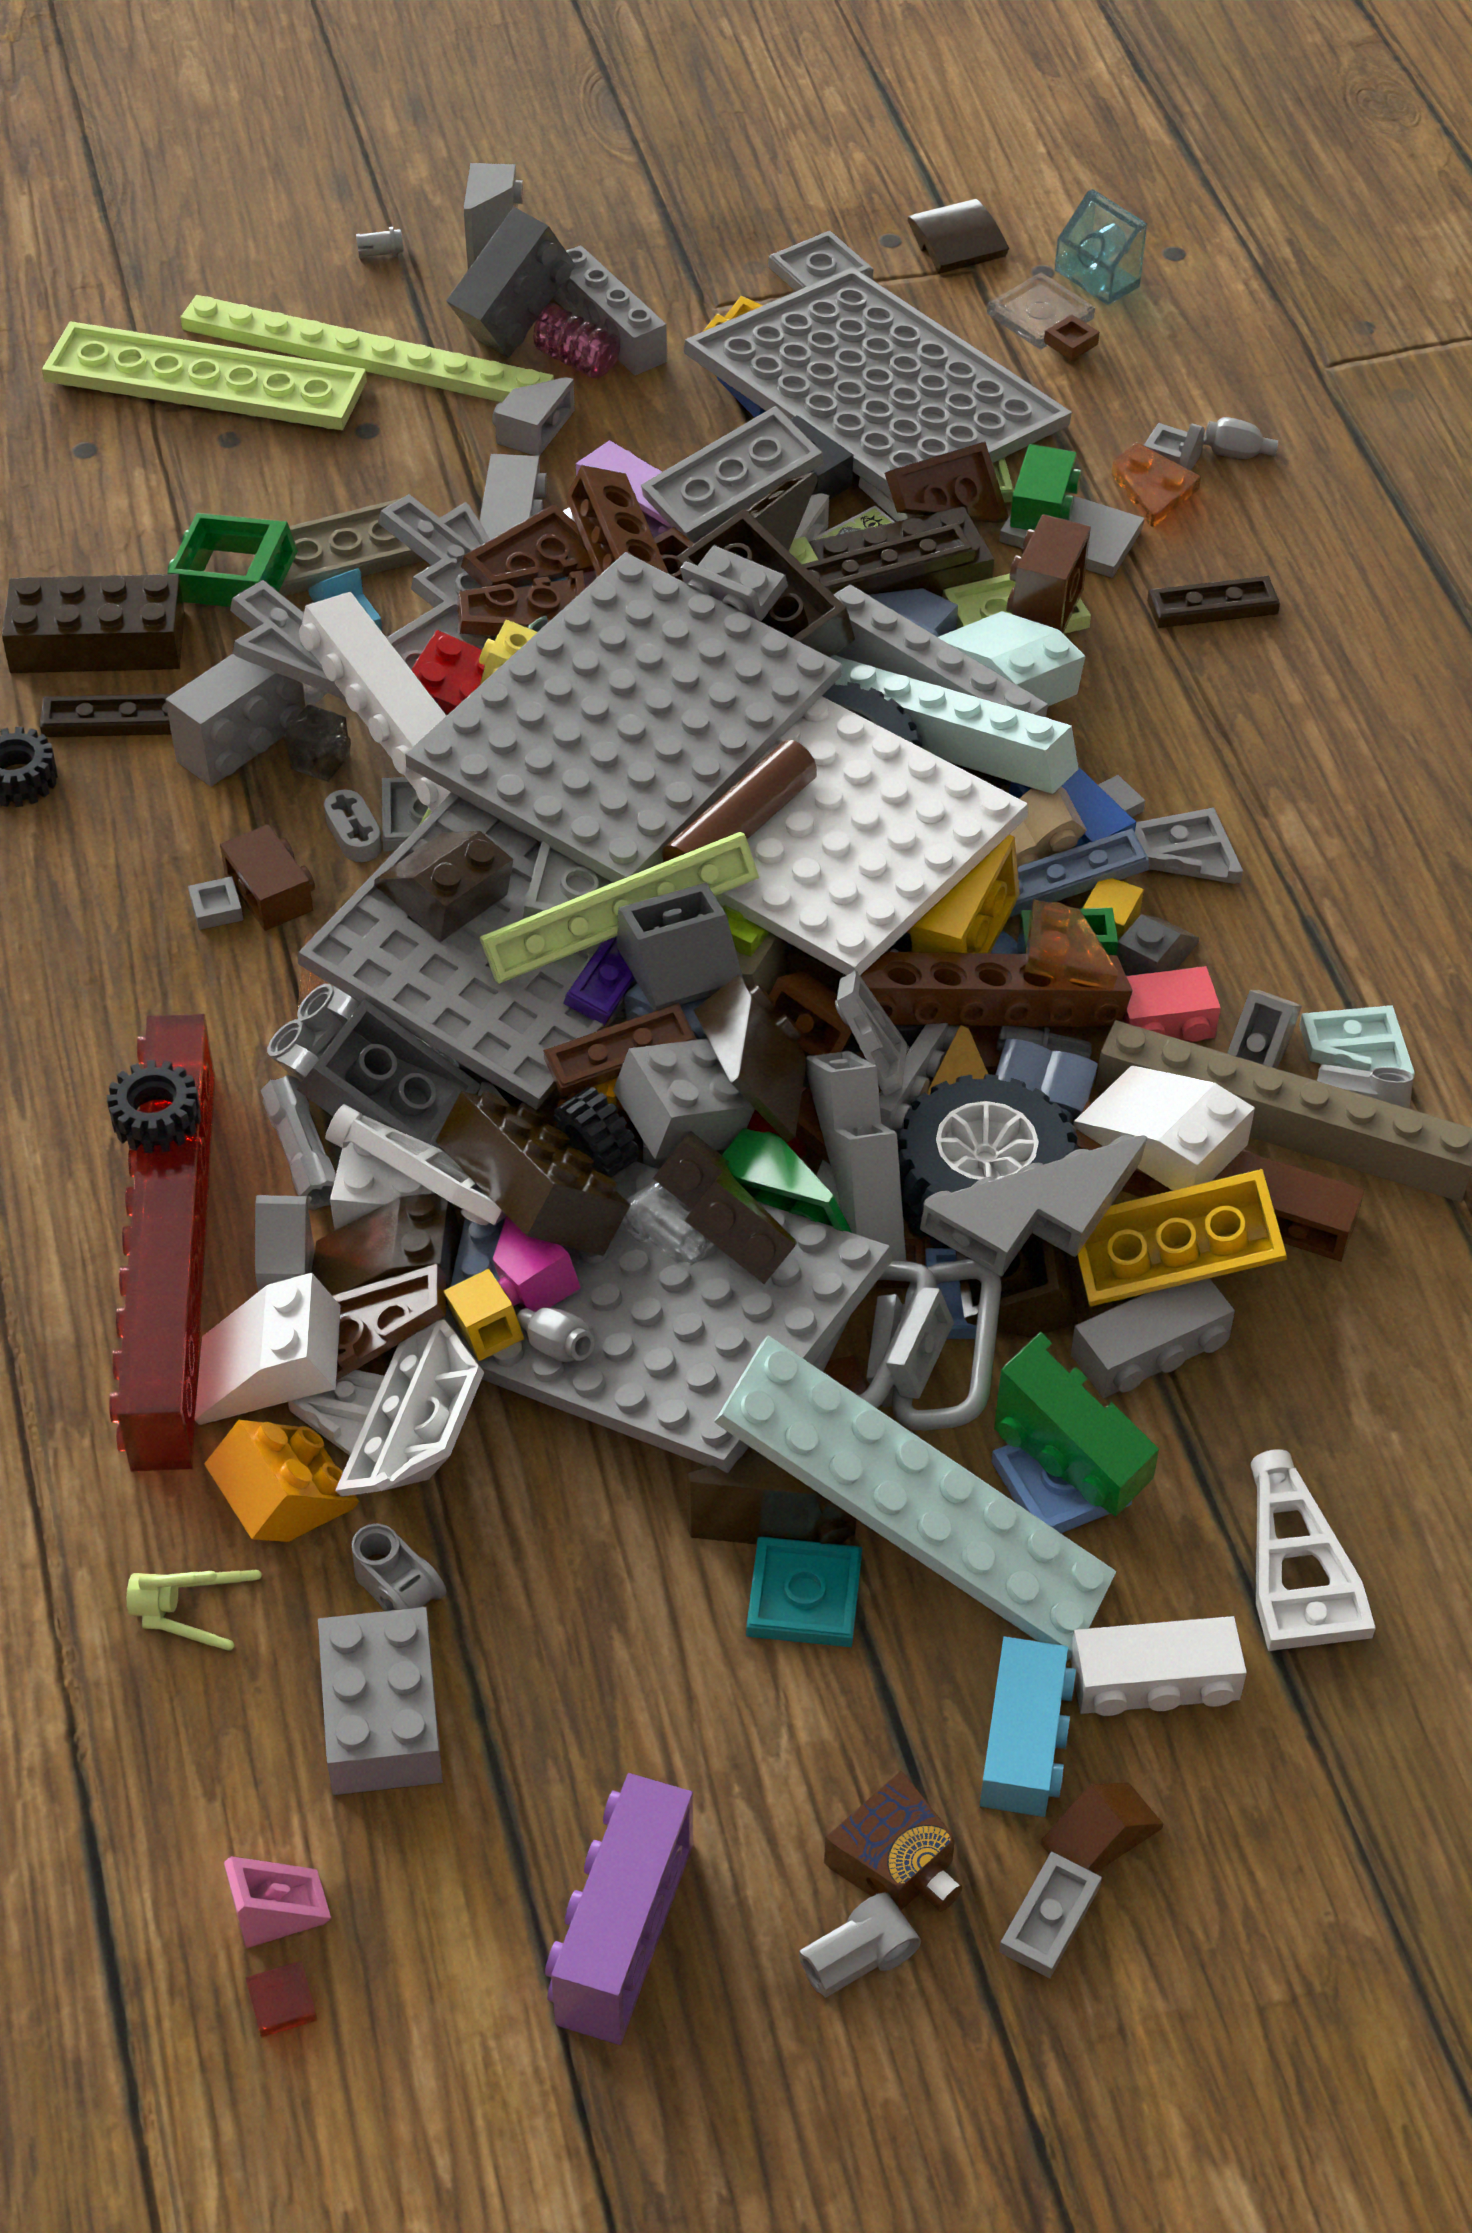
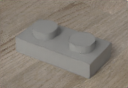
M1051 1851L1001 1940L999 1952L1051 1978L1096 1896L1102 1877Z

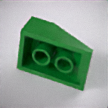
M742 1128L722 1156L729 1161L728 1169L732 1176L757 1202L808 1218L814 1222L832 1226L834 1229L842 1232L852 1233L834 1195L782 1138L772 1132L761 1133Z

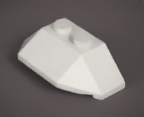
M445 1320L434 1322L398 1344L335 1490L340 1496L378 1492L429 1480L451 1455L484 1371Z

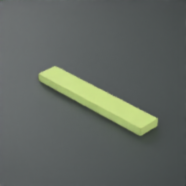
M738 832L479 938L494 979L500 984L617 936L619 907L702 883H707L714 896L756 880L759 878L746 836L744 833Z

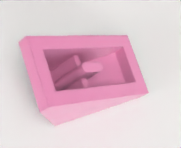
M233 1856L224 1862L246 1948L324 1925L331 1919L317 1869Z

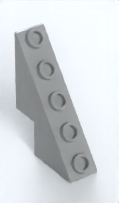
M850 1051L808 1056L805 1071L844 1217L853 1234L889 1245L893 1261H906L897 1133L881 1124L877 1066Z
M1144 1134L1136 1137L1124 1135L1113 1140L1107 1146L1090 1151L1088 1149H1078L1069 1153L1061 1160L1044 1165L1042 1163H1032L1023 1167L1017 1173L1002 1178L986 1177L966 1189L952 1193L949 1191L937 1192L929 1196L923 1203L924 1209L920 1230L1000 1276L1004 1274L1032 1233L1076 1257L1140 1164L1148 1136Z

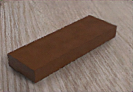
M679 1003L548 1048L543 1050L544 1060L560 1095L565 1097L582 1091L587 1087L590 1088L618 1078L629 1048L697 1039Z

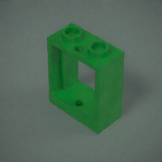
M196 513L189 529L184 532L182 544L175 558L168 565L167 574H179L183 602L231 607L233 597L262 580L279 592L298 549L287 521ZM213 551L255 555L246 576L204 572Z

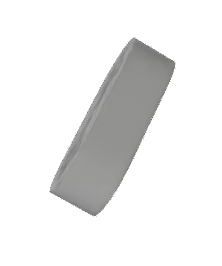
M344 789L331 793L324 802L327 826L343 854L355 862H366L376 858L382 849L380 828L363 798L352 790ZM343 810H346V812L348 814H352V816L347 818ZM359 833L363 842L358 838H354V835Z

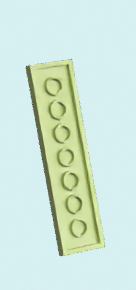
M71 321L42 368L44 382L337 430L344 429L367 382L366 369Z

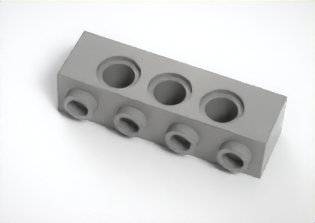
M581 245L567 250L566 252L576 266L571 271L567 282L561 285L553 299L632 374L638 375L667 362V324Z

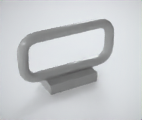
M974 1260L944 1262L927 1267L934 1274L936 1284L968 1279H977L981 1282L969 1395L964 1402L954 1407L916 1410L912 1406L913 1398L900 1397L896 1385H892L882 1405L883 1407L892 1406L893 1414L899 1423L911 1430L927 1431L962 1426L977 1418L987 1405L990 1396L1002 1287L1000 1275ZM913 1282L909 1284L905 1304L903 1305L897 1294L878 1296L867 1370V1380L870 1384L916 1289V1284Z
M892 1261L878 1279L913 1282L916 1284V1289L870 1386L865 1392L858 1395L875 1408H878L886 1399L892 1385H896L900 1397L920 1398L954 1324L940 1288H936L937 1284L934 1274L922 1264ZM849 1318L813 1363V1366L822 1372Z

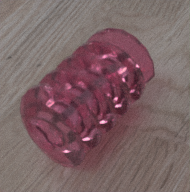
M555 303L548 304L536 320L533 340L537 350L548 354L556 360H560L568 366H572L573 369L579 372H584L585 375L593 379L605 375L618 359L620 340L617 335L611 334L609 336L607 330L601 327L597 328L596 324L590 321L585 322L584 318L578 315L573 316L572 312L566 309L561 310V307Z

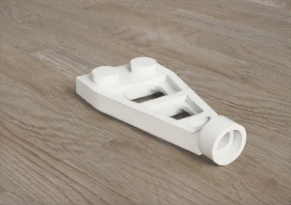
M345 1104L337 1110L326 1132V1140L342 1148H346L350 1142L355 1143L447 1201L462 1208L461 1214L472 1222L480 1225H488L489 1223L495 1225L506 1217V1214L444 1150L369 1117L362 1116V1113Z
M1269 1450L1257 1455L1251 1461V1469L1257 1485L1256 1607L1268 1651L1373 1638L1376 1627L1363 1582L1298 1471L1294 1468L1291 1454L1285 1450ZM1298 1510L1304 1519L1310 1536L1278 1539L1275 1533L1273 1513ZM1313 1555L1319 1560L1329 1577L1330 1583L1327 1586L1287 1590L1282 1584V1561L1284 1558Z

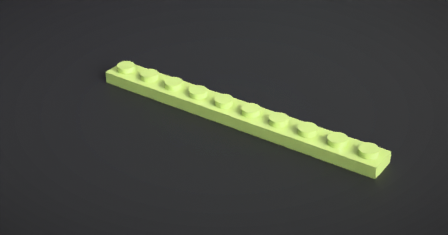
M196 295L180 317L182 330L326 363L366 369V372L498 402H503L515 388L554 380V375L538 372L533 369L502 364L497 361H489L421 344H413L386 336H378L350 328L320 323L315 320H307L279 312L253 308L244 304L222 301L208 296Z

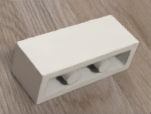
M1234 1616L1074 1630L1073 1652L1070 1661L1072 1668L1076 1669L1075 1688L1080 1714L1097 1713L1103 1716H1112L1125 1710L1142 1708L1167 1711L1179 1705L1199 1703L1215 1707L1228 1704L1234 1700H1240L1247 1672Z

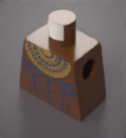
M902 1771L898 1772L825 1837L824 1864L870 1896L888 1893L900 1911L921 1894L939 1912H942L954 1903L963 1888L946 1871L953 1861L955 1840L952 1833Z

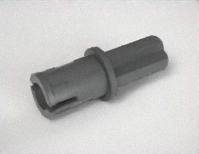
M1001 1026V1032L998 1034L996 1050L1001 1051L1004 1048L1006 1039H1018L1038 1044L1051 1051L1072 1053L1090 1059L1092 1050L1090 1042L1049 1033V1027H1044L1043 1031L1024 1026Z

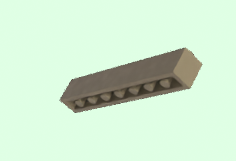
M1114 1021L1100 1053L1095 1090L1105 1092L1132 1065L1213 1082L1255 1107L1249 1135L1251 1138L1462 1202L1472 1174L1471 1127L1121 1021Z

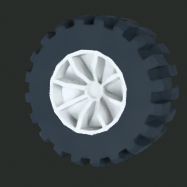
M985 1074L984 1079H973L972 1075H966L956 1078V1083L949 1085L947 1081L933 1086L930 1095L924 1092L911 1103L912 1110L909 1109L904 1118V1129L901 1128L896 1133L903 1219L905 1221L910 1220L909 1228L922 1239L925 1236L930 1237V1245L936 1248H951L920 1230L924 1209L923 1203L929 1196L940 1191L952 1193L966 1189L986 1177H996L998 1179L1015 1174L1023 1167L1032 1163H1042L1044 1165L1061 1160L1069 1153L1079 1149L1077 1146L1078 1137L1074 1126L1067 1122L1068 1116L1058 1104L1050 1105V1097L1037 1088L1031 1091L1026 1088L1025 1082L1011 1078L1010 1082L998 1080V1075Z

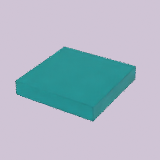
M758 1537L746 1637L852 1647L862 1547Z

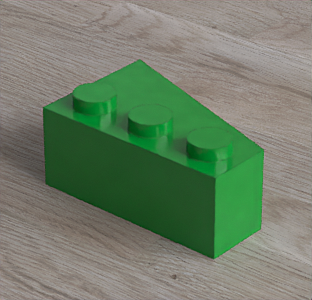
M1040 1332L1001 1369L994 1430L999 1433L1007 1444L1012 1447L1021 1448L1039 1461L1042 1468L1050 1475L1061 1477L1079 1490L1084 1499L1090 1504L1098 1507L1101 1506L1116 1517L1154 1478L1159 1448L1112 1402L1106 1408L1100 1404L1082 1386L1088 1378L1077 1367L1069 1373L1046 1350L1052 1342Z

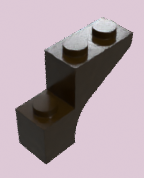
M690 1131L652 1179L691 1209V1212L684 1220L686 1223L765 1284L793 1250L797 1242L736 1181L728 1169L729 1161Z

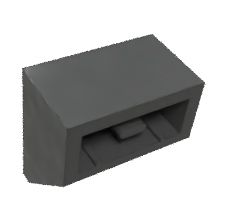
M707 883L619 907L617 949L654 1011L677 1003L683 1005L710 997L738 974L743 978L727 915Z

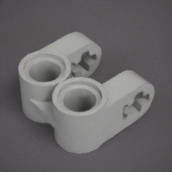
M331 984L318 986L301 1003L297 1012L298 1019L288 1022L275 1033L267 1047V1053L292 1077L298 1078L300 1083H302L361 1002Z

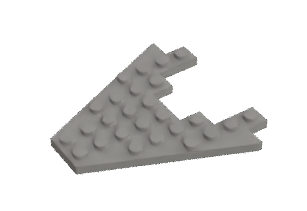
M408 494L381 510L378 523L432 565L413 577L411 590L434 608L386 637L408 667L412 669L436 630L480 649H483L488 638L495 641L497 636L460 634L457 609L459 591L482 588L480 584L461 568L463 556L490 541L470 505L465 502L439 518ZM264 580L232 598L230 611L253 629L235 640L233 654L236 657L337 696L347 704L345 696L336 686L335 682L330 681L326 677L321 663L301 643L299 629L302 625L304 613Z

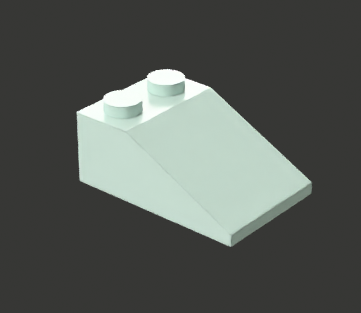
M1001 611L938 637L1046 702L1048 706L1078 693L1085 655L1058 629Z

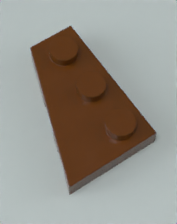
M583 570L570 572L566 580L551 582L548 576L535 578L531 586L514 588L506 583L459 591L457 609L460 634L498 636L505 620L524 627H528L543 616H547L548 622H550L585 589Z
M438 1264L333 1295L334 1299L341 1306L336 1381L446 1316V1297L443 1291L446 1290V1274Z

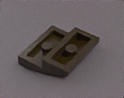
M977 199L908 217V223L920 250H928L938 274L1006 257L1009 247L998 225Z

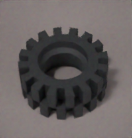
M15 727V733L10 734L8 728L0 729L2 735L0 736V806L8 807L10 801H14L15 807H23L22 800L26 799L29 800L30 804L38 802L37 794L45 798L50 794L48 787L54 788L56 778H58L51 743H48V739L44 734L38 737L37 730L31 728L27 734L24 733L23 727ZM27 764L20 769L4 770L11 765Z
M148 1060V1068L141 1069L139 1064L136 1063L130 1066L131 1075L124 1071L117 1075L118 1083L111 1082L109 1086L110 1095H107V1103L114 1133H117L118 1140L122 1144L128 1141L129 1148L135 1151L143 1144L145 1153H153L154 1146L161 1145L163 1153L171 1151L169 1143L172 1141L178 1147L185 1144L184 1133L193 1137L196 1133L195 1124L200 1125L201 1109L195 1081L191 1074L187 1076L185 1068L179 1065L173 1070L172 1062L165 1060L162 1067L158 1068L155 1060ZM153 1100H165L172 1103L166 1109L155 1113L137 1111L141 1105Z
M587 1087L554 1110V1120L558 1123L556 1128L569 1136L568 1144L573 1149L583 1152L594 1161L592 1167L597 1172L612 1178L638 1159L639 1154L636 1152L638 1151V1146L632 1141L635 1138L632 1131L625 1127L627 1124L623 1116L619 1117L616 1113L617 1108L613 1103L608 1104L607 1097L602 1092L599 1094L597 1089Z

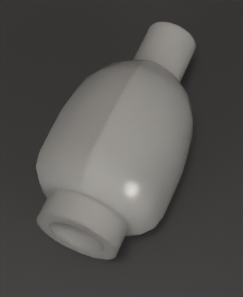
M1223 417L1217 422H1208L1203 444L1211 446L1213 453L1220 456L1250 459L1259 453L1275 456L1278 440L1263 437L1259 428L1249 422Z
M551 1307L541 1308L537 1312L525 1308L517 1315L520 1327L527 1330L529 1343L543 1354L557 1361L566 1363L575 1360L582 1361L588 1358L594 1349L595 1339L593 1334L589 1332V1325L581 1318L569 1312Z

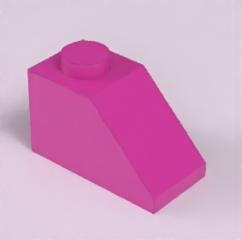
M506 1215L492 1260L500 1278L497 1282L513 1307L517 1305L521 1310L528 1308L537 1312L541 1308L554 1306L581 1288L570 1255L561 1245L526 1236Z

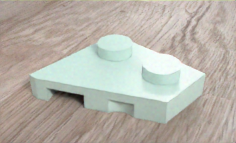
M1393 1005L1302 1013L1299 1026L1310 1061L1370 1072L1379 1067H1394L1410 1072L1414 1079L1415 1072Z

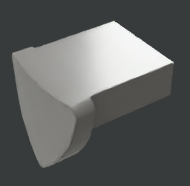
M1158 423L1143 446L1142 458L1177 469L1179 472L1186 474L1194 467L1202 453L1205 434L1204 427L1191 423L1188 432Z

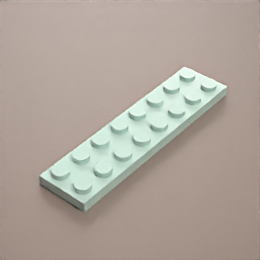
M769 1335L758 1347L714 1422L1038 1642L1068 1646L1067 1660L1072 1658L1074 1630L1089 1629L1116 1573L1113 1568Z

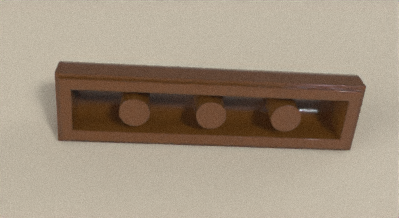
M783 741L663 848V863L738 832L744 833L746 839H748L817 777L816 763L811 753L797 741Z

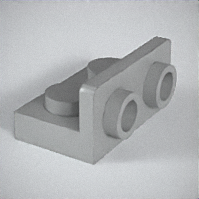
M715 545L712 546L698 566L685 561L680 567L683 580L687 586L703 594L706 593L760 622L788 586L784 574Z

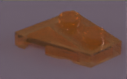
M1034 899L1029 916L1025 972L1113 990L1118 977V971L1080 909L1068 907L1057 902L1049 903Z

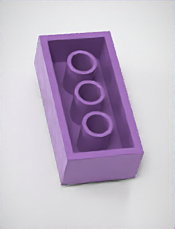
M631 1773L627 1774L621 1792L612 1791L608 1798L603 1816V1824L608 1825L602 1842L593 1840L589 1848L584 1866V1873L588 1874L589 1877L583 1892L575 1890L570 1898L565 1915V1924L570 1925L564 1943L554 1942L545 1969V1975L551 1977L547 2000L554 2003L555 2025L621 2045L693 1846V1791Z

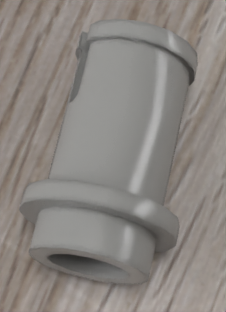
M392 226L389 227L390 231L356 234L359 259L385 254H393V257H397V253L404 252L401 229L393 230Z

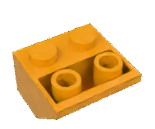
M238 1420L204 1463L251 1539L290 1542L353 1510L359 1503L356 1495L340 1496L335 1491L343 1471L330 1458L324 1448V1441L321 1436L306 1426L296 1427L273 1424L271 1422Z

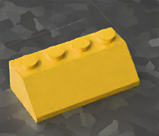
M1263 1169L1111 1205L1077 1254L1090 1307L1287 1260Z

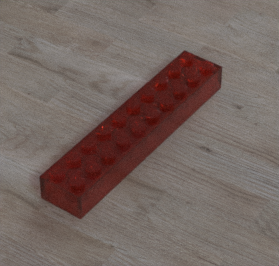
M205 1014L147 1016L146 1035L138 1036L137 1038L139 1065L143 1064V1069L148 1068V1060H155L156 1066L161 1068L165 1060L172 1062L173 1070L179 1065L185 1068L187 1076L192 1075L197 1087L201 1121L200 1125L195 1124L196 1133L193 1137L184 1133L185 1144L178 1147L174 1141L170 1142L171 1151L162 1153L161 1145L154 1146L153 1153H145L143 1144H141L137 1151L129 1148L128 1152L130 1177H135L134 1186L126 1187L125 1191L127 1216H132L131 1226H123L122 1230L124 1256H129L128 1266H120L119 1270L121 1297H126L125 1307H117L116 1310L117 1337L123 1339L122 1349L113 1350V1376L115 1380H119V1391L110 1392L109 1413L111 1423H117L116 1440L118 1452H126L131 1472L193 1469L216 1076ZM153 1100L141 1105L140 1110L137 1111L155 1113L166 1109L172 1103L165 1100Z

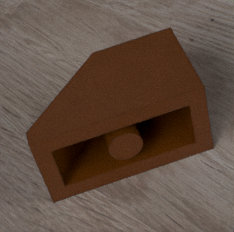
M804 971L778 977L769 994L776 1005L771 1010L778 1018L787 1014L796 1024L803 1035L798 1040L800 1047L812 1056L845 1052L853 1037V1033L850 1027L841 1019L836 1009L835 1001L838 994Z

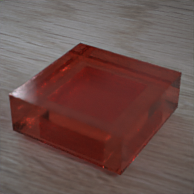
M302 1961L246 1977L261 2038L317 2021Z

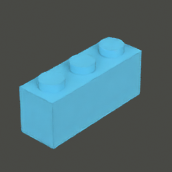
M1003 1637L979 1807L1045 1817L1048 1797H1060L1064 1764L1053 1763L1055 1748L1066 1749L1070 1716L1059 1715L1061 1700L1072 1701L1076 1669L1066 1667L1068 1646Z

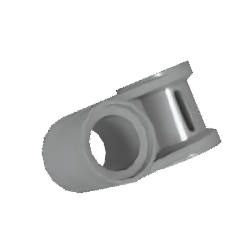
M378 1523L368 1524L360 1528L354 1535L352 1552L355 1578L380 1604L384 1611L419 1608L432 1599L440 1600L446 1595L445 1585L436 1570L425 1559L419 1557L387 1525ZM375 1554L387 1556L376 1561L367 1559Z

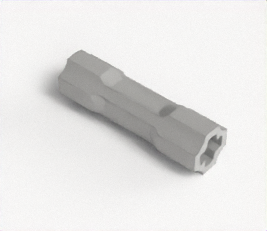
M286 1075L280 1079L270 1080L261 1089L264 1098L263 1104L272 1127L276 1129L287 1158L298 1196H307L308 1209L316 1210L322 1206L331 1205L330 1198L336 1173L330 1158L325 1154L313 1123L307 1098L296 1090L301 1084L300 1080Z

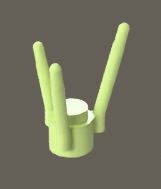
M259 1570L204 1571L170 1575L133 1573L127 1587V1610L131 1616H142L143 1629H161L210 1646L231 1651L234 1648L233 1641L164 1618L166 1612H174L176 1610L178 1588L254 1581L259 1580L262 1577V1573Z

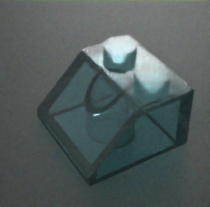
M1094 189L1088 191L1057 239L1054 270L1105 304L1109 305L1140 287L1147 223Z

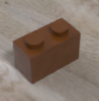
M269 824L220 844L225 876L233 878L237 893L264 931L313 911L311 891L315 890V883L310 871L305 865L299 867L289 842L284 837L279 839Z

